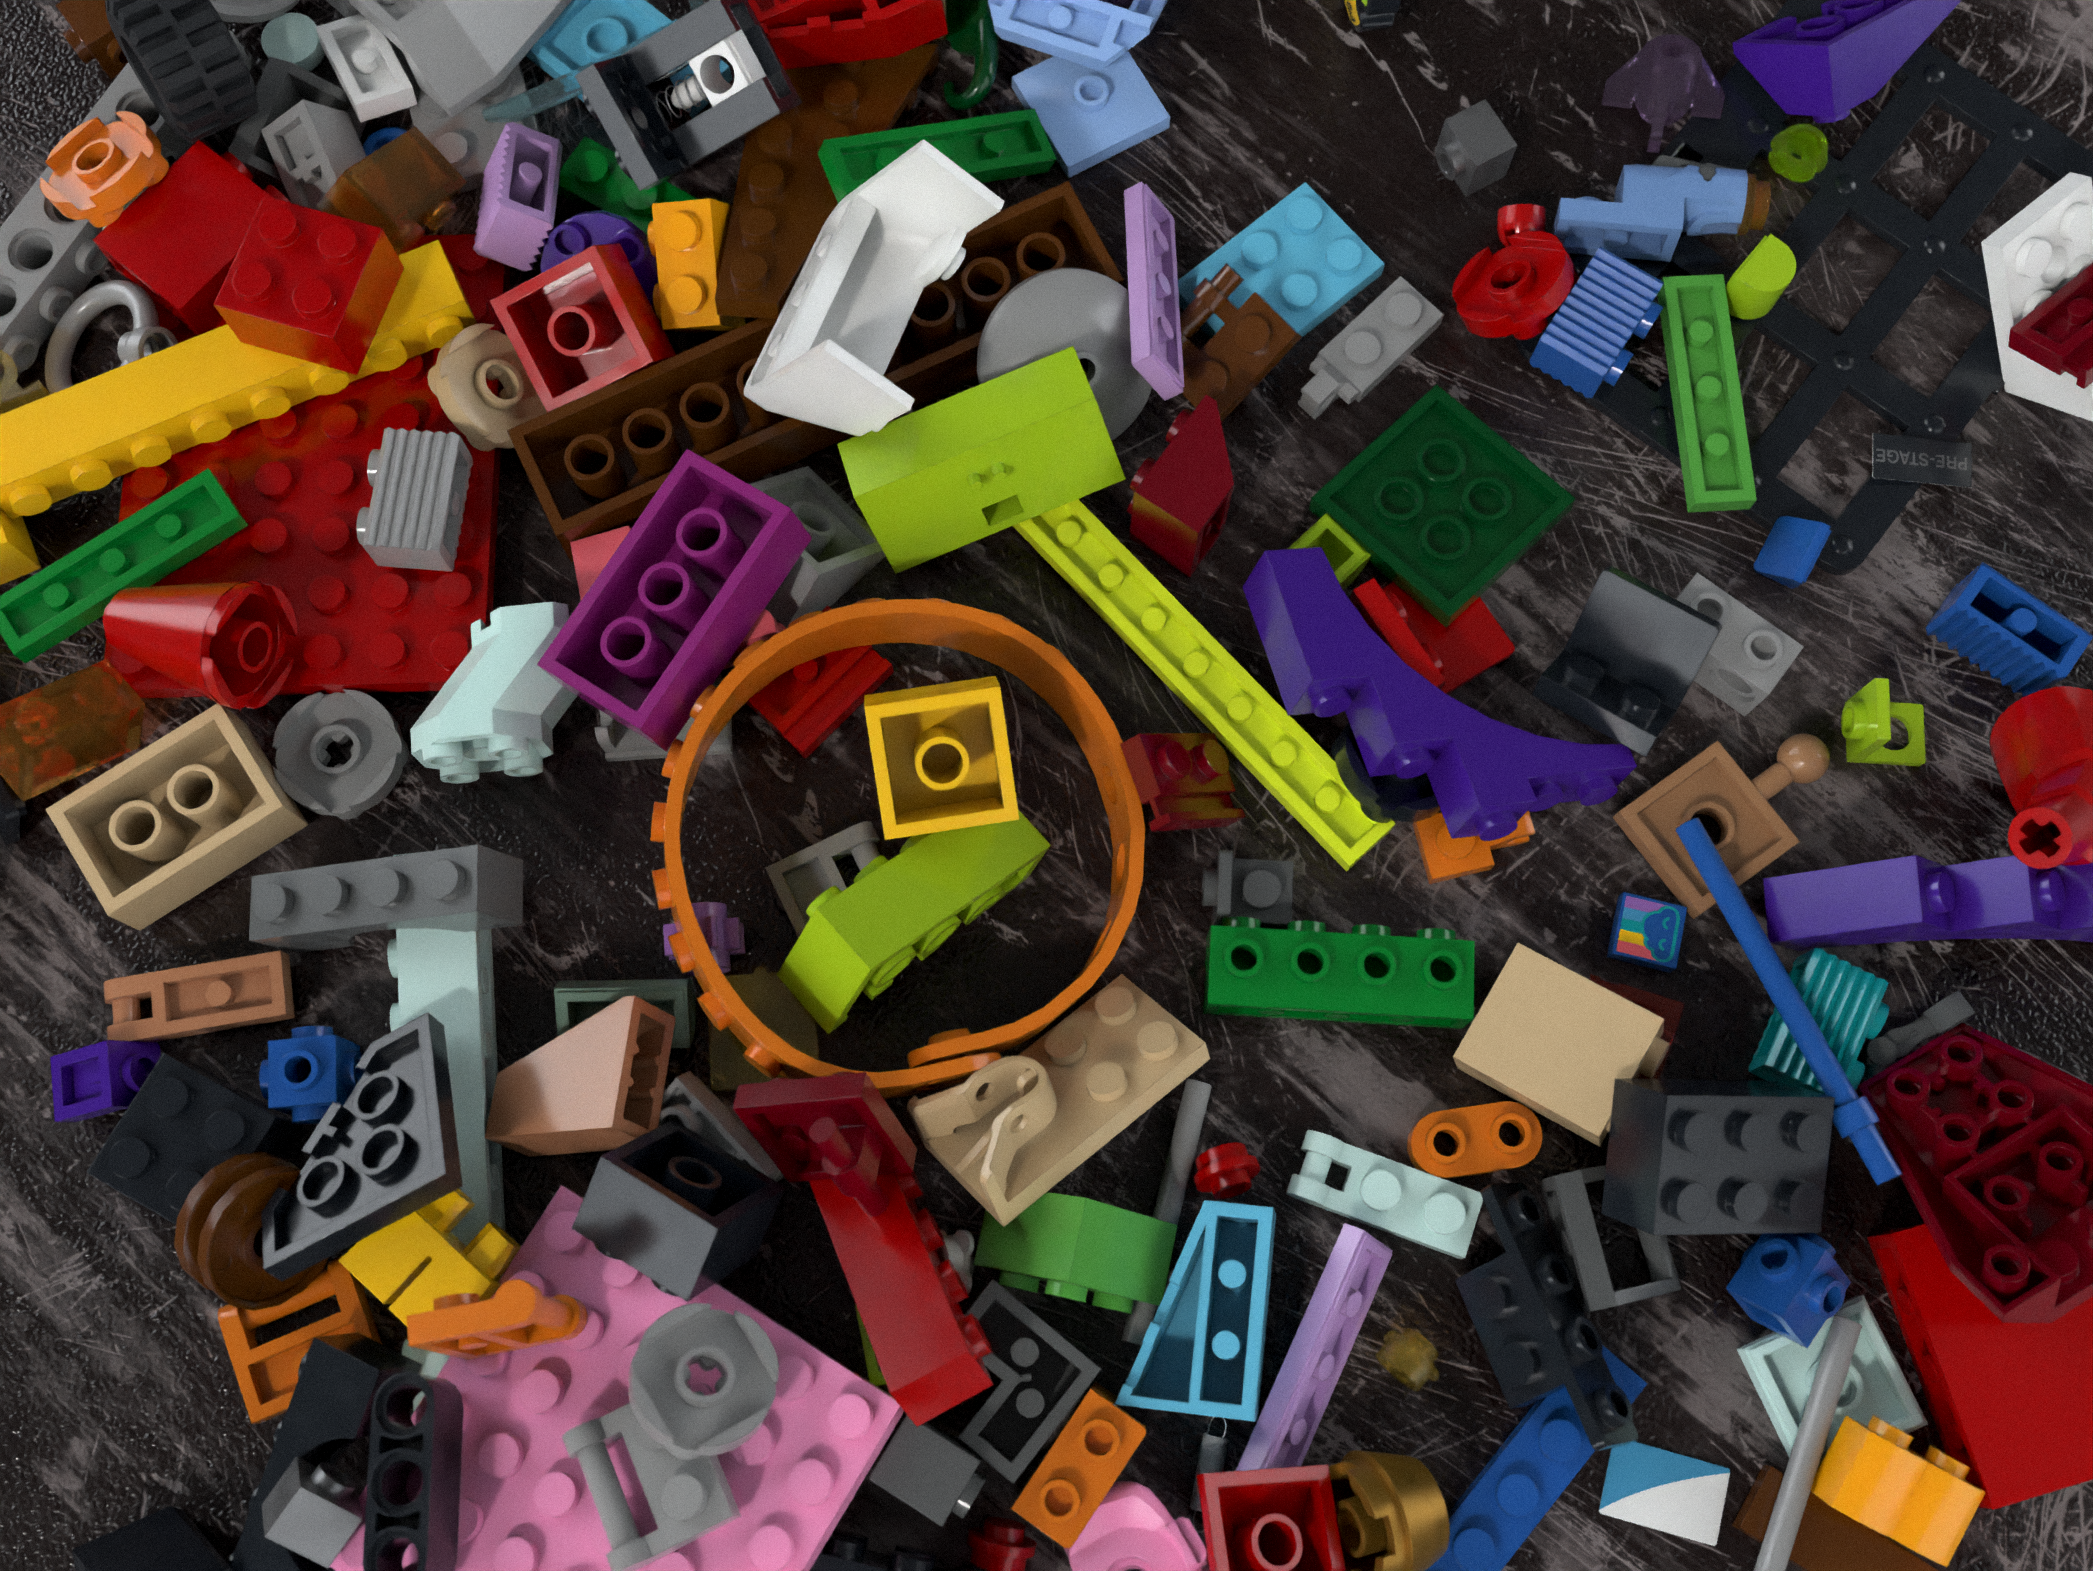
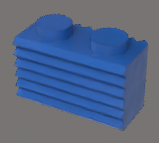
M1600 246L1541 336L1529 360L1532 367L1540 368L1543 373L1550 374L1553 379L1561 380L1565 386H1571L1575 392H1582L1585 398H1592L1603 381L1614 386L1634 355L1624 349L1629 339L1634 334L1644 340L1664 308L1654 302L1664 282Z
M1984 562L1961 580L1959 584L1955 585L1925 627L1927 636L1936 635L1938 643L1947 642L1949 650L1957 649L1959 657L1968 656L1970 664L1979 663L1981 672L1990 671L1991 679L2000 678L2002 686L2011 685L2012 692H2022L2023 697L2039 690L2051 688L2066 678L2093 638L2091 633Z

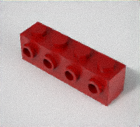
M915 1172L877 1175L876 1181L889 1199L887 1209L878 1216L866 1215L854 1197L843 1195L832 1179L810 1180L811 1188L889 1392L916 1427L992 1386V1380L982 1357L992 1352L991 1346L974 1314L971 1313L965 1317L958 1302L966 1299L968 1293L952 1262L947 1259L941 1263L936 1249L946 1243L928 1208L926 1207L919 1211L914 1199L923 1195L924 1192Z

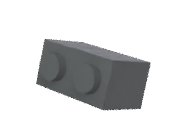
M906 1415L870 1475L869 1480L942 1526L951 1511L961 1518L965 1517L985 1483L987 1476L976 1470L982 1457L967 1444L930 1420L916 1427L908 1415Z

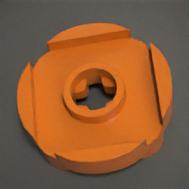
M129 111L115 112L122 121L112 122L108 125H104L98 117L85 121L63 137L50 152L45 163L53 172L49 178V183L40 177V189L43 195L65 217L73 220L87 219L94 227H105L116 221L123 211V206L136 197L145 187L155 185L165 177L169 169V163L161 155L162 144L160 139L139 115Z

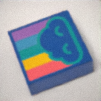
M1623 892L1617 899L1607 958L1669 973L1677 968L1687 907Z

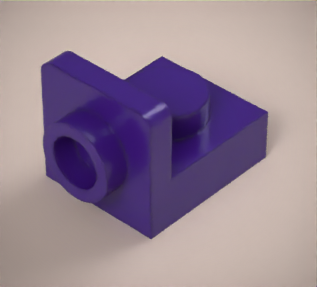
M105 1040L51 1056L55 1122H79L127 1109L161 1057L159 1044L156 1042Z

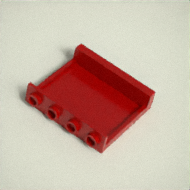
M1925 1223L1908 1228L1889 1230L1867 1237L1944 1449L1947 1454L1970 1467L1965 1479L1986 1492L1978 1507L1995 1510L2093 1480V1297L2052 1323H2003L1949 1270Z

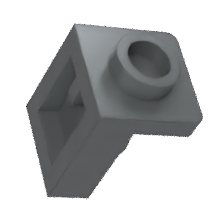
M1219 850L1215 861V868L1204 867L1202 878V906H1213L1212 925H1222V919L1227 917H1250L1261 920V928L1287 929V923L1292 921L1294 862L1233 858L1232 850Z

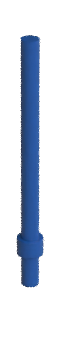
M1694 818L1683 823L1675 831L1825 1095L1835 1097L1832 1121L1842 1139L1850 1137L1877 1186L1902 1175L1903 1173L1875 1126L1876 1123L1880 1122L1879 1117L1867 1096L1858 1097L1700 819Z

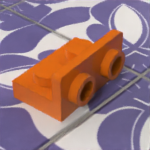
M1097 1382L1090 1388L1011 1508L1067 1549L1074 1545L1146 1435V1427L1116 1406L1117 1396Z

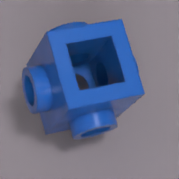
M329 1026L297 1027L292 1029V1039L268 1041V1059L262 1061L259 1072L260 1089L263 1097L268 1100V1108L292 1115L293 1124H319L332 1102L344 1105L364 1074L356 1067L363 1056L360 1052V1045L338 1035H333V1027ZM308 1063L311 1064V1072H310V1075H309V1076H308Z
M1762 1233L1758 1241L1751 1244L1744 1252L1740 1267L1726 1289L1751 1320L1808 1348L1826 1319L1833 1317L1841 1308L1846 1289L1851 1281L1833 1258L1836 1250L1815 1233Z

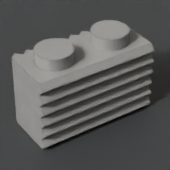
M390 427L384 429L381 449H373L368 459V480L373 487L370 507H362L360 509L356 525L359 543L363 545L377 566L453 572L455 569L454 560L457 557L456 548L459 546L460 525L463 523L464 502L467 500L468 479L471 477L470 468L473 466L472 456L460 435L453 432L446 434L441 431L433 433L428 430L420 432L416 429L411 431L403 428L395 430Z

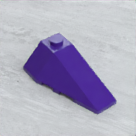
M1830 0L1821 4L1822 16L1805 20L1797 24L1796 17L1787 16L1773 21L1733 42V51L1739 61L1786 114L1813 116V121L1816 123L1835 122L1848 117L1850 109L1875 96L1961 0Z

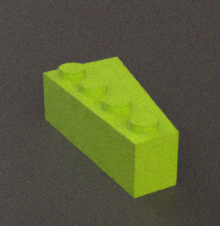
M1019 810V820L911 836L901 847L899 855L891 860H888L884 855L878 856L857 874L854 884L843 891L836 885L821 893L809 905L806 913L810 919L781 966L777 976L827 1034L847 1020L848 1011L862 991L870 1000H873L892 985V979L913 960L915 955L923 961L956 931L961 924V920L967 926L1029 877L1051 845Z

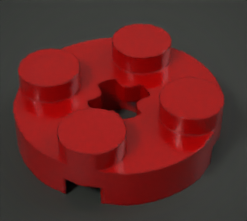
M1524 231L1508 236L1507 239L1511 246L1503 248L1495 254H1492L1489 247H1486L1471 258L1460 271L1453 285L1452 297L1457 304V312L1470 333L1487 338H1500L1513 334L1516 339L1527 340L1535 337L1545 329L1548 322L1547 317L1564 302L1579 277L1578 271L1561 241L1555 235L1544 231Z

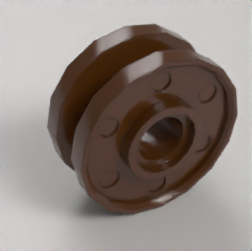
M262 1151L236 1155L210 1169L190 1190L177 1217L174 1246L181 1268L197 1283L208 1290H212L229 1305L253 1311L279 1306L304 1291L323 1270L328 1258L284 1281H280L266 1272L263 1268L261 1213L277 1187L288 1191L301 1170L285 1158Z

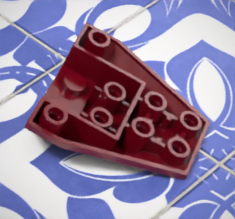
M1963 1022L1858 1085L1857 1095L1859 1098L1867 1096L1879 1117L1880 1122L1876 1123L1875 1126L1903 1173L1900 1177L1949 1270L2003 1323H2052L2093 1297L2092 1085Z

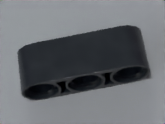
M401 1372L385 1380L375 1393L371 1411L363 1549L364 1571H403V1555L412 1543L415 1544L419 1553V1564L416 1571H455L458 1548L464 1408L462 1395L457 1387L447 1379L418 1373ZM423 1391L427 1401L426 1412L421 1421L414 1425L410 1417L411 1404L416 1395ZM419 1466L423 1476V1485L417 1498L411 1502L407 1495L406 1483L412 1470Z

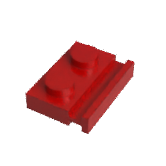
M827 605L822 612L831 610V608ZM872 645L846 648L827 653L795 666L758 691L746 704L783 739L792 744L799 754L806 759L864 702V695L872 694L894 673L892 664L886 658L883 659L873 650Z

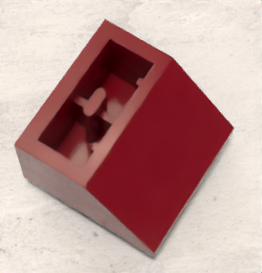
M1207 394L1193 412L1185 408L1176 417L1165 437V441L1170 444L1158 460L1149 456L1139 467L1130 484V489L1134 491V497L1127 509V512L1132 515L1129 538L1189 578L1224 531L1234 487L1217 401Z

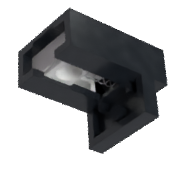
M709 0L624 54L595 63L575 75L583 90V101L587 110L603 125L615 147V156L620 168L629 178L634 180L639 191L643 189L648 190L674 178L802 104L797 91L748 0ZM721 56L726 58L734 69L735 78L733 85L725 81L720 73L719 61ZM690 66L694 75L687 74L684 80H677L674 86L670 77ZM702 100L711 103L712 108L692 119L689 114L692 106L700 107V101Z

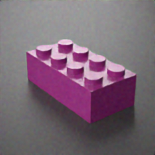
M686 449L537 665L567 690L667 752L674 739H676L689 720L690 711L699 696L710 684L715 682L810 543L812 537L791 508Z

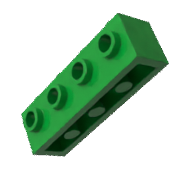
M1223 918L1222 926L1211 925L1206 937L1203 1014L1462 1029L1474 1020L1475 941L1456 940L1455 931L1442 928L1419 929L1416 931V937L1391 936L1390 927L1374 924L1352 926L1351 933L1326 932V924L1317 921H1291L1287 923V930L1261 928V920L1255 918Z

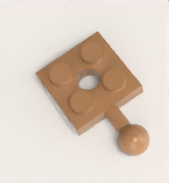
M1801 733L1790 736L1778 749L1777 763H1774L1750 781L1719 741H1716L1621 809L1612 818L1681 905L1687 907L1688 914L1694 919L1713 906L1716 901L1675 831L1676 828L1691 820L1692 816L1696 814H1705L1712 817L1718 823L1721 831L1720 840L1715 847L1739 887L1800 842L1767 800L1792 782L1808 784L1820 779L1829 767V750L1825 743L1814 735Z

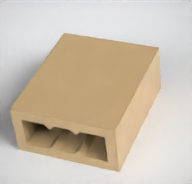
M1517 943L1453 1058L1459 1070L1600 1147L1605 1136L1610 1132L1615 1078L1638 1079L1641 1073L1651 1079L1660 1066L1670 1043L1660 1038L1664 1030V1018Z

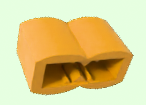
M1875 1415L1871 1417L1867 1426L1851 1417L1845 1416L1816 1472L1811 1492L1829 1506L1857 1522L1947 1567L1986 1493L1965 1479L1970 1467L1932 1445L1929 1446L1925 1456L1909 1449L1908 1447L1913 1437Z

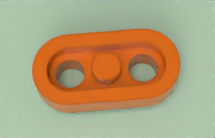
M1512 1101L1436 1111L1424 1116L1414 1124L1408 1135L1407 1151L1416 1169L1442 1179L1512 1170L1526 1165L1538 1154L1542 1144V1128L1539 1120L1529 1108ZM1502 1123H1511L1517 1127L1520 1139L1516 1146H1508L1501 1141L1499 1128ZM1438 1132H1445L1454 1139L1455 1150L1451 1156H1443L1436 1151L1433 1141Z

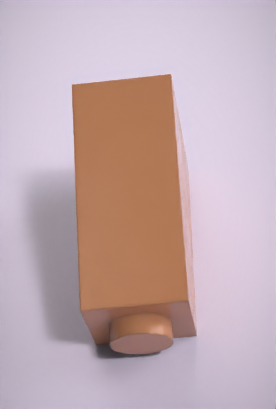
M635 995L624 996L500 1071L496 1077L485 1138L528 1157L614 1150L658 1128L676 1017Z

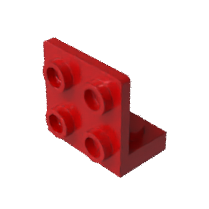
M1372 578L1355 588L1349 598L1369 627L1404 663L1447 695L1509 658L1515 650V646L1480 597L1447 628L1394 582L1381 588L1375 578Z

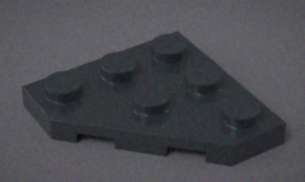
M430 1013L416 1018L369 1045L356 1065L364 1074L343 1106L332 1102L308 1139L302 1151L309 1155L310 1158L288 1191L277 1187L261 1212L263 1268L280 1281L296 1275L463 1186L444 1025Z

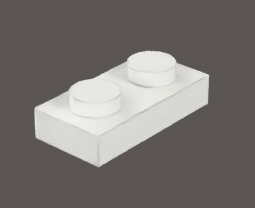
M359 13L316 27L321 46L360 122L417 105L413 86L387 37L365 16Z

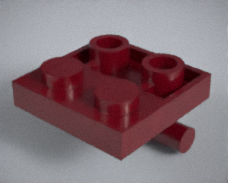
M841 1071L831 1076L793 1080L775 1078L763 1083L738 1085L733 1110L788 1182L832 1179L843 1195L854 1197L866 1215L878 1216L887 1209L889 1199L876 1181L877 1175L913 1172L917 1147L866 1072Z

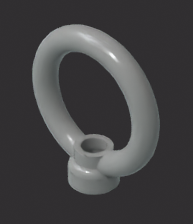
M126 280L106 281L85 291L69 306L56 325L46 352L45 381L50 395L73 386L71 362L76 344L88 324L98 314L111 306L125 305L130 309L133 317V331L123 334L118 342L117 351L122 362L120 367L178 344L172 332L164 327H160L156 305L152 297L141 286Z

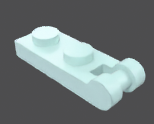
M1307 1130L1301 1150L1306 1152L1300 1174H1292L1286 1194L1455 1258L1464 1259L1466 1257L1483 1202L1480 1192L1346 1144L1330 1135ZM1331 1163L1348 1169L1341 1191L1325 1184Z

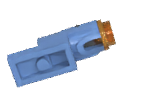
M1660 155L1652 165L1631 164L1623 166L1615 190L1614 202L1602 201L1595 197L1561 198L1551 234L1561 241L1567 253L1595 255L1601 246L1620 258L1670 262L1682 232H1687L1688 236L1719 233L1745 236L1748 230L1761 231L1768 215L1771 185L1769 181L1757 180L1756 175L1747 173V170L1733 169L1711 163L1701 164Z

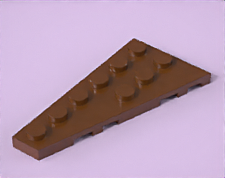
M923 44L889 58L785 69L802 104L746 135L715 294L717 315L778 319L825 221L838 205L817 154L823 140L892 130L903 110L909 112L918 97L917 88L925 75L931 76L939 64L938 45Z

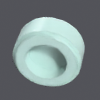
M284 13L272 19L265 26L261 35V45L268 59L274 57L292 62L307 71L317 67L325 54L317 34V25L311 18L301 13Z

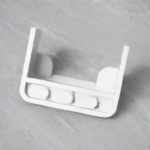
M924 139L853 190L838 203L825 221L746 382L744 396L766 411L854 436H862L870 431L876 433L887 422L909 411L915 399L883 376L924 287L933 283L939 277L947 280L957 271L966 254V249L961 245L967 232L999 213L1005 201Z

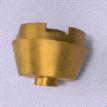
M1354 1450L1348 1452L1340 1463L1329 1466L1345 1571H1426L1445 1554L1450 1538L1447 1508L1437 1482L1421 1461L1412 1456Z

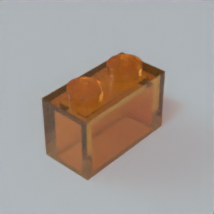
M415 126L346 169L317 204V207L322 212L383 228L396 254L401 255L424 234L425 230L422 228L424 225L433 232L454 215L458 207L452 200L467 184V181Z
M108 659L0 705V775L22 801H26L140 747L145 703Z

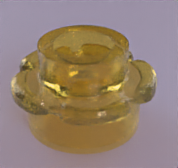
M1406 1328L1402 1334L1390 1330L1383 1336L1386 1343L1376 1353V1358L1397 1381L1410 1390L1418 1392L1428 1379L1432 1381L1439 1379V1371L1434 1367L1433 1363L1439 1354L1434 1346L1422 1335L1411 1328Z

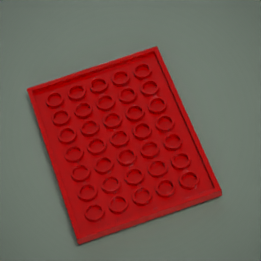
M476 234L387 236L398 256L439 240L458 278L477 324H492L494 326L489 330H496L507 336L490 301L509 291L510 266L478 255L473 249ZM154 301L159 314L160 327H164L172 332L178 343L197 336ZM223 319L214 329L226 325V321ZM434 348L407 359L402 366L394 370L378 371L353 381L335 394L319 395L296 404L278 417L259 419L232 430L228 436L219 441L200 443L173 454L169 460L160 465L140 467L123 476L119 522L207 468L218 478L248 523V526L152 586L256 580L279 587L292 604L297 621V636L287 635L284 655L294 657L291 672L276 695L316 694L319 692L323 694L345 693L342 689L357 690L363 693L440 691L472 649L471 624L481 619L487 627L491 625L490 613L493 611L501 448H495L489 452L474 448L467 440L466 435L450 421L443 411L438 397L431 391L428 385L427 378L429 370L436 364L441 348ZM486 378L490 391L495 396L501 398L499 393L504 389L503 384L498 378L491 381ZM388 427L395 430L403 428L408 431L416 429L420 432L428 430L433 433L438 431L446 434L450 432L460 435L472 456L473 466L470 468L471 477L468 479L469 488L466 491L467 500L464 502L465 511L462 514L463 523L460 525L461 534L458 537L459 546L456 548L457 557L454 560L455 569L453 572L377 566L363 545L358 541L356 531L358 513L362 507H370L373 487L369 483L367 474L369 455L373 449H381L384 429ZM106 638L101 691L110 699L205 697L114 649Z

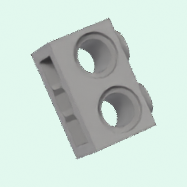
M1698 572L1675 598L1722 625V629L1694 681L1744 717L1772 692L1804 648L1803 645Z

